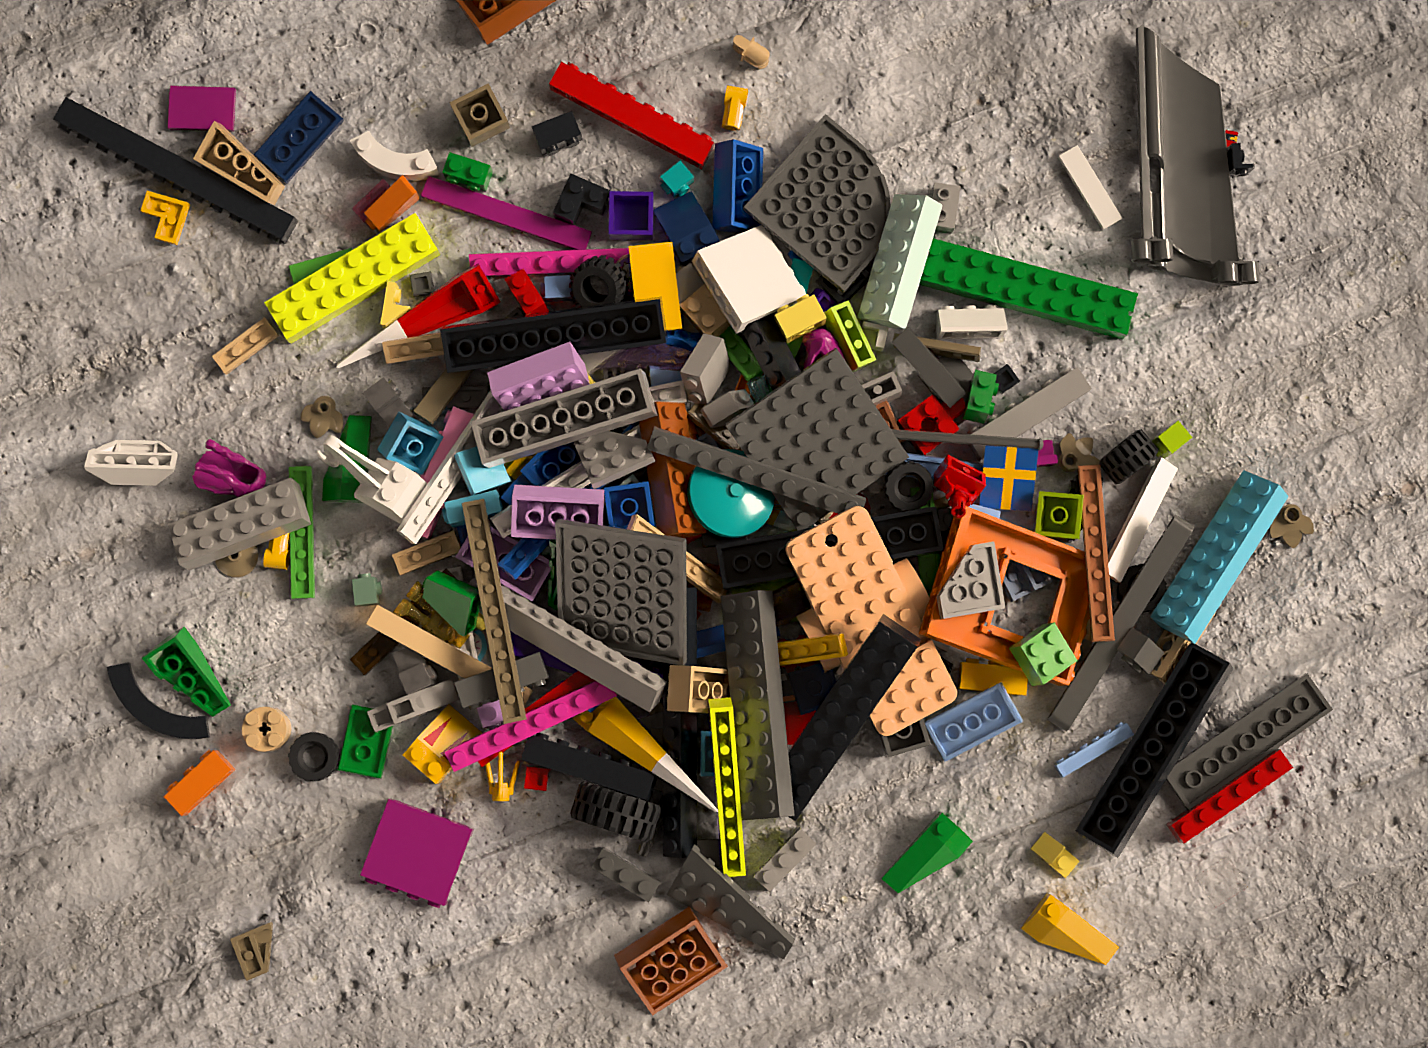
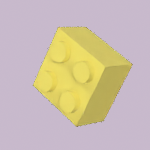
M806 294L798 298L795 305L789 307L787 304L777 310L778 313L775 314L774 320L787 344L802 337L809 331L816 330L825 325L826 316L815 295L809 297Z

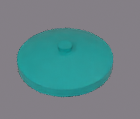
M723 449L747 457L741 450ZM695 466L688 481L687 496L692 513L704 528L718 536L739 538L749 535L758 530L768 520L773 510L775 497L771 491Z

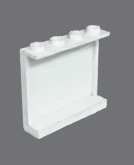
M762 225L698 250L692 260V263L735 333L743 331L748 323L777 312L784 305L788 304L791 306L796 304L798 298L806 295L803 286L795 278L793 270L785 262L782 252L777 249L770 233Z

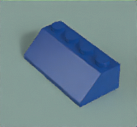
M735 139L715 143L714 229L728 233H743L760 226L743 208L763 186L762 147Z

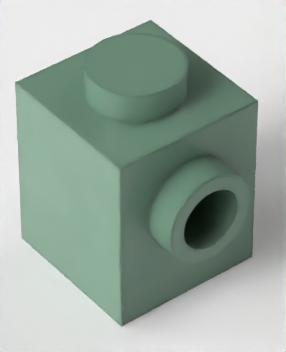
M371 573L357 575L358 579H352L355 606L380 604L379 595L382 594L381 581H377L376 577H371Z

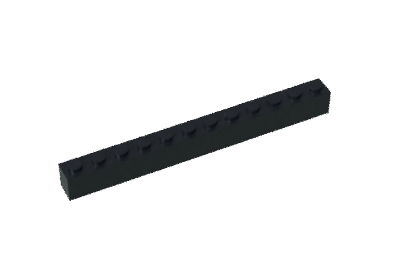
M67 97L64 98L53 118L58 124L57 128L67 134L70 132L77 134L76 138L86 144L89 141L96 144L95 148L105 154L108 151L115 154L114 158L124 164L127 161L134 164V169L143 174L146 171L153 174L152 178L162 184L167 181L172 184L171 188L181 194L184 191L191 194L190 198L202 204L205 201L209 203V208L220 214L222 211L228 213V218L239 224L241 221L249 224L247 228L258 234L260 231L268 234L267 238L277 244L279 241L286 244L298 223L295 216Z
M686 587L687 662L684 666H697V588ZM663 663V679L667 681L663 692V749L697 786V713L667 711L668 676L670 665L675 664ZM663 779V857L686 858L694 844L697 846V800Z

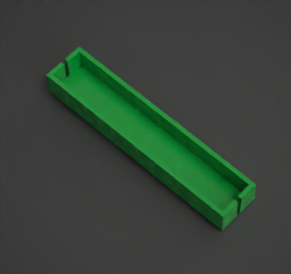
M934 238L932 239L919 283L921 286L1122 340L1128 335L1132 320L1130 315L1134 312L1138 293Z

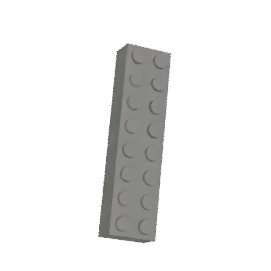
M640 368L472 421L471 425L482 465L491 468L657 416L646 374Z

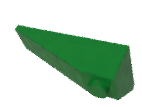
M349 415L339 440L369 459L372 416ZM347 455L360 468H362L366 473H368L369 469H367L362 464H360L359 462L351 458L349 455ZM339 464L338 467L328 466L323 479L322 501L363 503L354 496V493L360 486V482L342 464Z
M185 627L165 638L142 657L155 676L161 680L165 679L174 686L173 689L177 692L181 691L191 698V702L212 717L230 707L231 704L199 645Z
M938 812L881 879L897 893H900L958 859L973 841L945 814Z

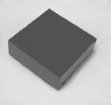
M431 271L409 275L413 297L430 295L435 291Z

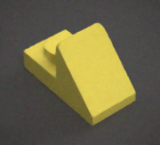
M387 281L380 323L383 328L389 326L411 309L409 306L396 305V302H400L401 290L395 282Z
M1046 832L1030 848L1064 878L1080 862L1062 844Z

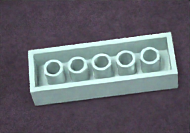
M894 194L879 243V250L876 253L857 318L889 328L906 329L942 204L926 195Z

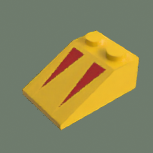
M448 704L404 752L403 756L435 784H439L452 769L445 750L480 735L482 732Z

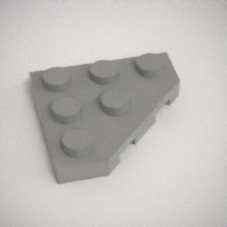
M606 431L574 441L593 489L655 462L651 451L647 450L648 444L646 440Z
M995 542L969 546L937 595L940 619L1005 608Z

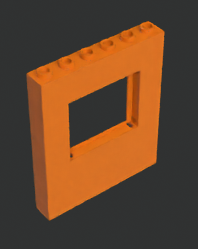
M965 506L966 514L964 517L957 518L956 515L953 517L919 635L1023 672L1009 648L1024 637L991 625L994 610L940 619L937 595L969 546L995 542L1001 584L1004 580L1009 559L1060 578L1048 623L1055 622L1078 660L1081 654L1080 646L1087 633L1086 625L1090 619L1084 551ZM1076 662L1048 682L1058 686H1069L1074 678Z

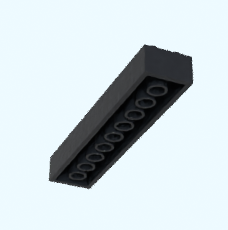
M662 296L450 325L440 329L447 373L509 365L567 342H571L577 353L583 355L664 344L668 341Z
M936 506L871 517L892 561L942 553L944 551ZM812 528L717 544L716 549L724 591L798 578L786 554V545L791 539ZM830 534L826 536L825 544L828 547H832L837 543L836 535Z
M885 614L878 620L788 751L794 816L788 817L794 821L798 819L921 641L919 637Z
M1190 642L1075 830L1080 836L1119 858L1233 671L1230 662Z

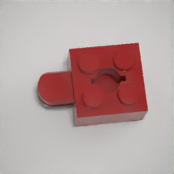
M932 394L901 417L897 423L901 430L957 433L960 428L953 420L964 412L965 402L961 398L949 408L944 401L939 403ZM908 440L918 454L924 456L943 443Z

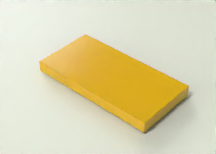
M672 242L628 246L634 300L662 296L667 331L682 330Z

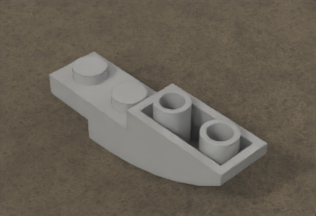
M450 679L367 711L374 732H378L458 701L460 698L453 680Z

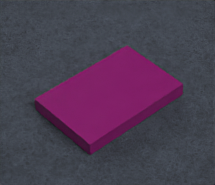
M170 86L168 129L209 131L213 122L216 121L222 124L229 132H234L235 87Z

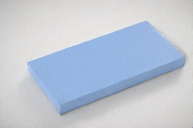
M1000 682L925 721V726L944 762L1016 726L1023 722L1003 683Z

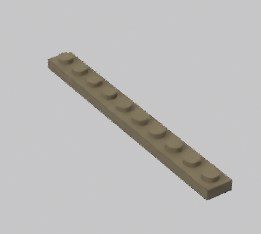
M485 499L464 502L462 507L503 723L527 720Z

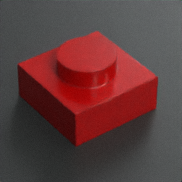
M527 766L524 789L547 791L549 769Z

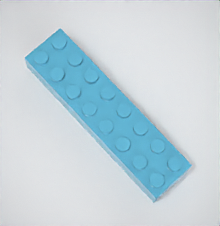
M1243 470L1150 616L1161 628L1196 644L1289 496L1279 484Z

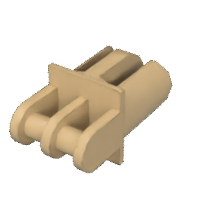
M741 35L734 37L733 49L741 54V61L745 60L759 69H763L768 65L769 51L755 42L754 37L751 41Z

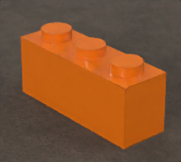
M208 750L199 758L201 762L196 767L193 765L183 773L185 777L179 783L175 781L166 789L168 793L164 798L181 816L188 815L236 770L219 750H213L212 752Z

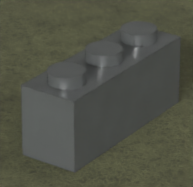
M603 847L591 867L648 903L661 883L658 879Z

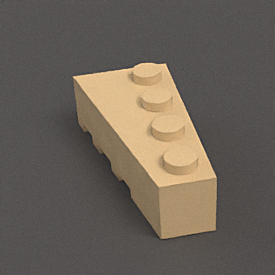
M216 121L213 122L193 159L264 201L275 205L285 186L222 124Z

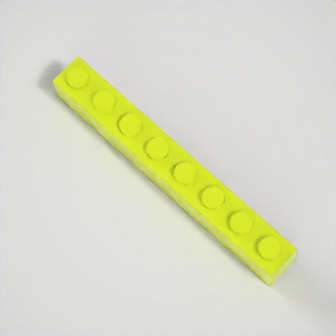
M731 697L708 699L723 874H727L729 877L746 876Z

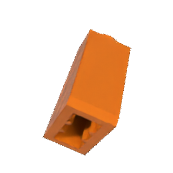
M402 175L364 212L367 217L365 220L366 224L372 230L377 229L379 232H382L419 200L417 191Z

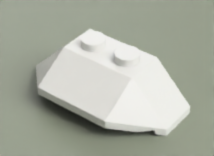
M114 440L97 449L88 450L84 468L111 485L156 486L174 472L178 454L161 441Z

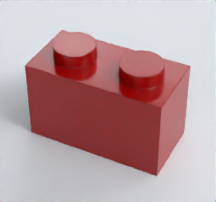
M524 268L505 279L525 315L549 312Z

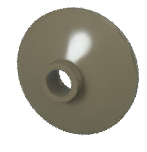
M257 546L250 547L238 552L236 559L229 555L216 560L215 563L218 569L227 576H246L257 565L259 558Z

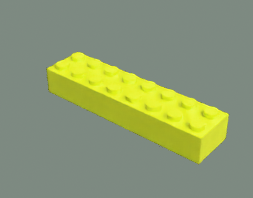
M414 213L264 303L286 340L292 344L383 290L387 286V281H398L440 256V253L417 214Z

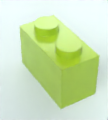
M1179 420L1152 440L1159 449L1157 457L1161 456L1165 459L1193 438Z

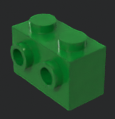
M449 152L442 173L446 181L452 184L459 185L460 183L466 185L471 190L486 192L493 170L491 165Z
M980 370L974 371L965 405L964 420L984 424L988 415L992 416L995 403L991 402L992 396H996L999 383H995L996 374Z

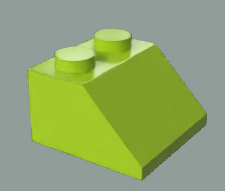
M1039 491L1035 533L1051 538L1080 539L1084 495Z

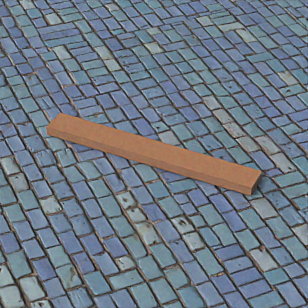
M1100 465L1078 466L1079 493L1084 495L1082 530L1092 642L1115 641Z

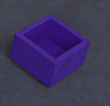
M609 191L610 240L653 241V192Z

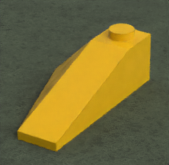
M1049 893L1044 895L1021 927L1023 931L1042 944L1104 965L1109 962L1119 948Z

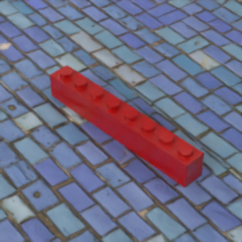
M561 61L549 83L551 91L701 170L714 149V142L709 135L705 133L698 134L693 131L690 125L686 123L679 124L673 121L674 118L667 113L660 114L654 111L655 108L645 102L641 104L635 101L636 98L626 92L624 94L618 92L614 85L607 82L605 84L599 82L595 75L589 72L586 74L582 73L576 65L570 62L565 64Z

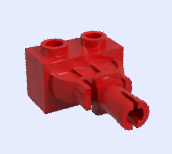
M947 455L934 472V486L946 494V499H949L948 504L952 506L951 514L953 516L956 515L957 518L965 516V506L969 507L970 504L972 505L985 488L986 474Z

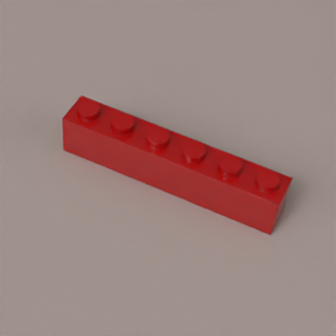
M1276 749L1192 809L1185 810L1166 825L1178 843L1185 844L1290 771L1293 766L1281 749Z

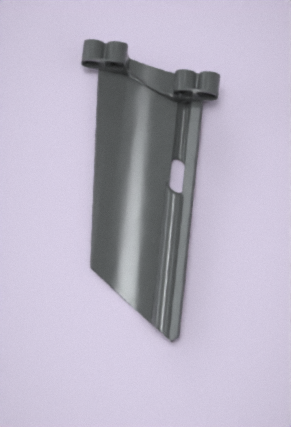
M1141 25L1136 28L1141 239L1131 238L1132 261L1147 264L1149 268L1154 270L1167 271L1210 283L1228 286L1257 284L1260 282L1259 260L1243 261V259H1239L1220 85L1181 60L1161 43L1160 37L1155 32ZM1151 157H1156L1160 161L1159 193H1153L1150 190L1149 159Z

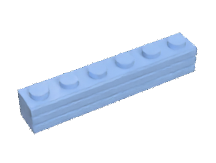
M1120 722L1115 725L1116 728L1112 731L1111 729L1105 731L1102 737L1099 738L1097 736L1091 740L1092 743L1089 745L1085 743L1080 746L1079 751L1076 752L1074 750L1068 754L1069 757L1065 759L1062 757L1057 760V764L1054 766L1060 776H1067L1133 736L1134 733L1129 725Z

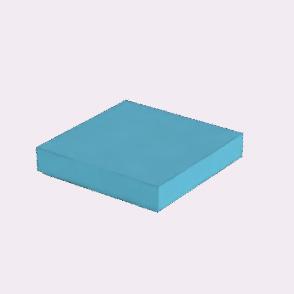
M477 446L454 455L471 496L511 481L504 464L491 468L482 465Z

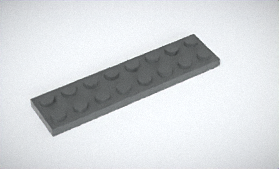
M1305 673L1178 761L1166 780L1185 808L1190 810L1333 709L1308 673Z

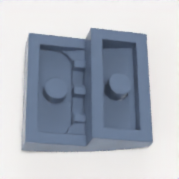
M1009 559L1002 587L1009 601L1013 602L1053 581L1049 574Z

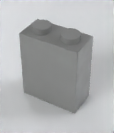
M704 333L681 369L680 374L689 401L708 405L731 368L723 338Z

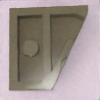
M272 922L230 939L246 981L269 972L273 932Z

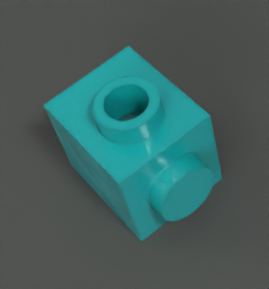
M680 160L660 176V182L662 183L660 187L667 195L671 194L674 198L678 195L683 196L689 191V186L694 183V176Z

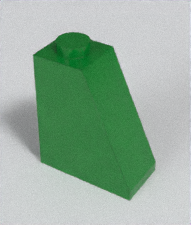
M438 570L432 575L427 576L423 582V598L461 636L465 637L476 628L481 603L478 588Z

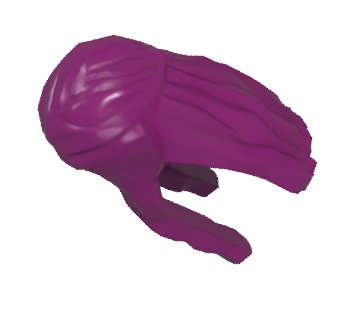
M816 329L809 331L803 336L802 342L807 350L804 369L834 348H837L844 358L838 341L830 331Z
M211 439L205 442V448L212 451H206L199 459V462L195 464V472L192 478L197 488L208 490L215 494L235 495L237 498L264 488L267 478L264 469L251 463L241 454L234 453Z

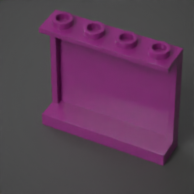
M390 798L386 804L360 876L365 877L364 881L370 884L377 885L378 882L385 884V889L398 893L399 890L407 892L406 896L411 899L428 900L427 904L433 907L440 908L441 905L445 906L447 905V899L469 839L472 837L475 828Z

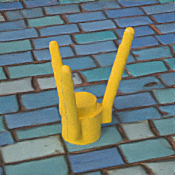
M502 752L498 753V782L493 783L490 763L485 765L489 783V794H492V801H509L510 795H514V784L520 761L515 763L508 787V783L503 782Z

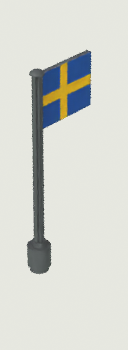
M891 429L899 440L985 445L982 472L986 474V486L980 493L979 506L991 509L1032 511L1038 451L1043 448L1042 438L1031 439Z

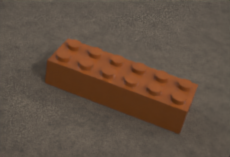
M656 401L654 405L657 416L639 421L641 438L646 440L647 444L654 426L691 439L685 403ZM651 451L655 462L647 465L646 468L657 530L666 536L689 538L707 533L706 528L695 518L688 502V481L695 465Z

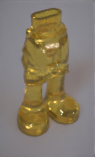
M418 580L406 594V597L431 613V618L418 610L406 598H403L393 611L399 617L408 616L422 625V629L450 645L453 644L458 649L470 637L469 634L465 637L461 636L423 598V585Z

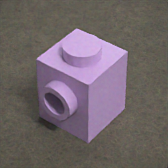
M499 700L483 704V706L477 708L483 728L489 727V729H492L502 724L503 717Z

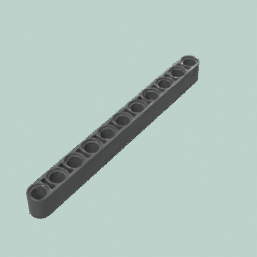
M1174 515L1113 612L1115 641L1095 642L1075 673L1072 682L1067 686L1050 713L1048 721L1066 732L1072 726L1117 654V648L1137 622L1195 528L1194 525L1177 515Z

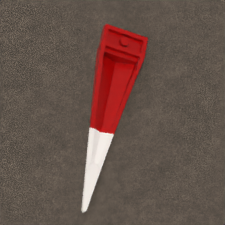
M476 264L466 271L458 273L340 361L336 368H341L382 351V342L420 336L481 314L501 301L480 265Z

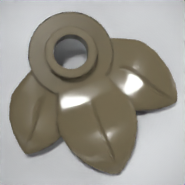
M320 396L315 400L314 404L305 406L301 412L300 420L310 422V431L315 438L323 436L328 429L337 433H341L343 429V416L336 410V403L329 396ZM322 403L327 404V411L321 409Z
M1068 433L1061 440L1060 449L1062 454L1058 462L1063 471L1074 472L1078 466L1099 464L1100 460L1090 455L1093 449V438L1086 437L1076 441L1073 435ZM1066 458H1071L1073 464L1067 465Z
M1294 504L1284 506L1280 511V516L1276 517L1270 525L1271 538L1282 536L1284 542L1291 548H1295L1300 543L1302 534L1314 533L1312 520L1302 515L1301 509ZM1289 511L1294 514L1293 519L1287 517Z

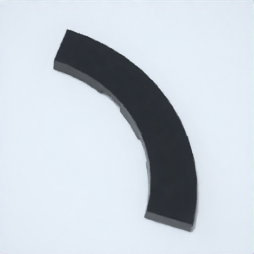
M130 663L107 667L110 682L118 699L132 716L142 724L171 737L183 739L210 738L207 716H181L157 706L141 691L135 680Z

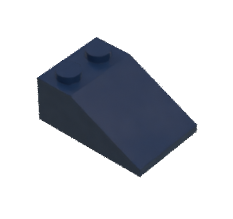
M692 191L654 209V214L668 241L673 244V251L680 265L687 266L691 264L698 250L720 242Z

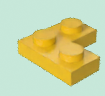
M147 191L140 211L144 214L161 218L154 237L155 239L177 245L190 204Z

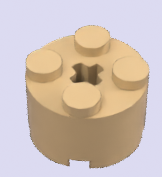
M259 707L246 715L242 724V735L246 744L254 750L262 752L275 751L281 748L290 738L291 723L289 718L278 708ZM266 725L271 727V731L267 733L263 732V727H266Z

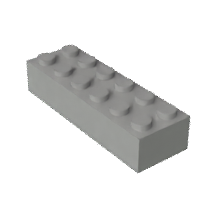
M288 478L168 524L179 565L190 571L311 525L300 484L292 478Z

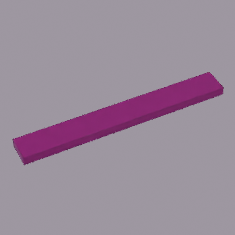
M431 176L427 178L421 194L422 198L574 250L587 249L592 235V231Z

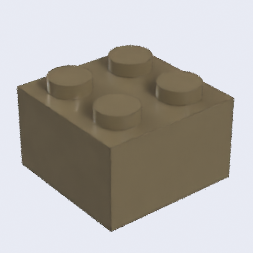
M489 83L449 102L471 147L510 128L508 120Z

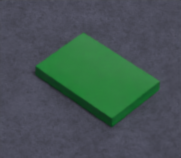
M352 704L337 770L382 779L393 726L374 732L367 711L373 708Z

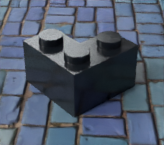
M570 173L553 211L554 218L575 225L583 208L603 216L609 203V191L611 190Z

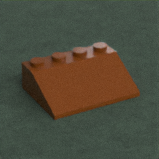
M556 0L455 1L477 33L488 45Z
M690 907L684 909L614 955L620 970L652 1016L728 967Z

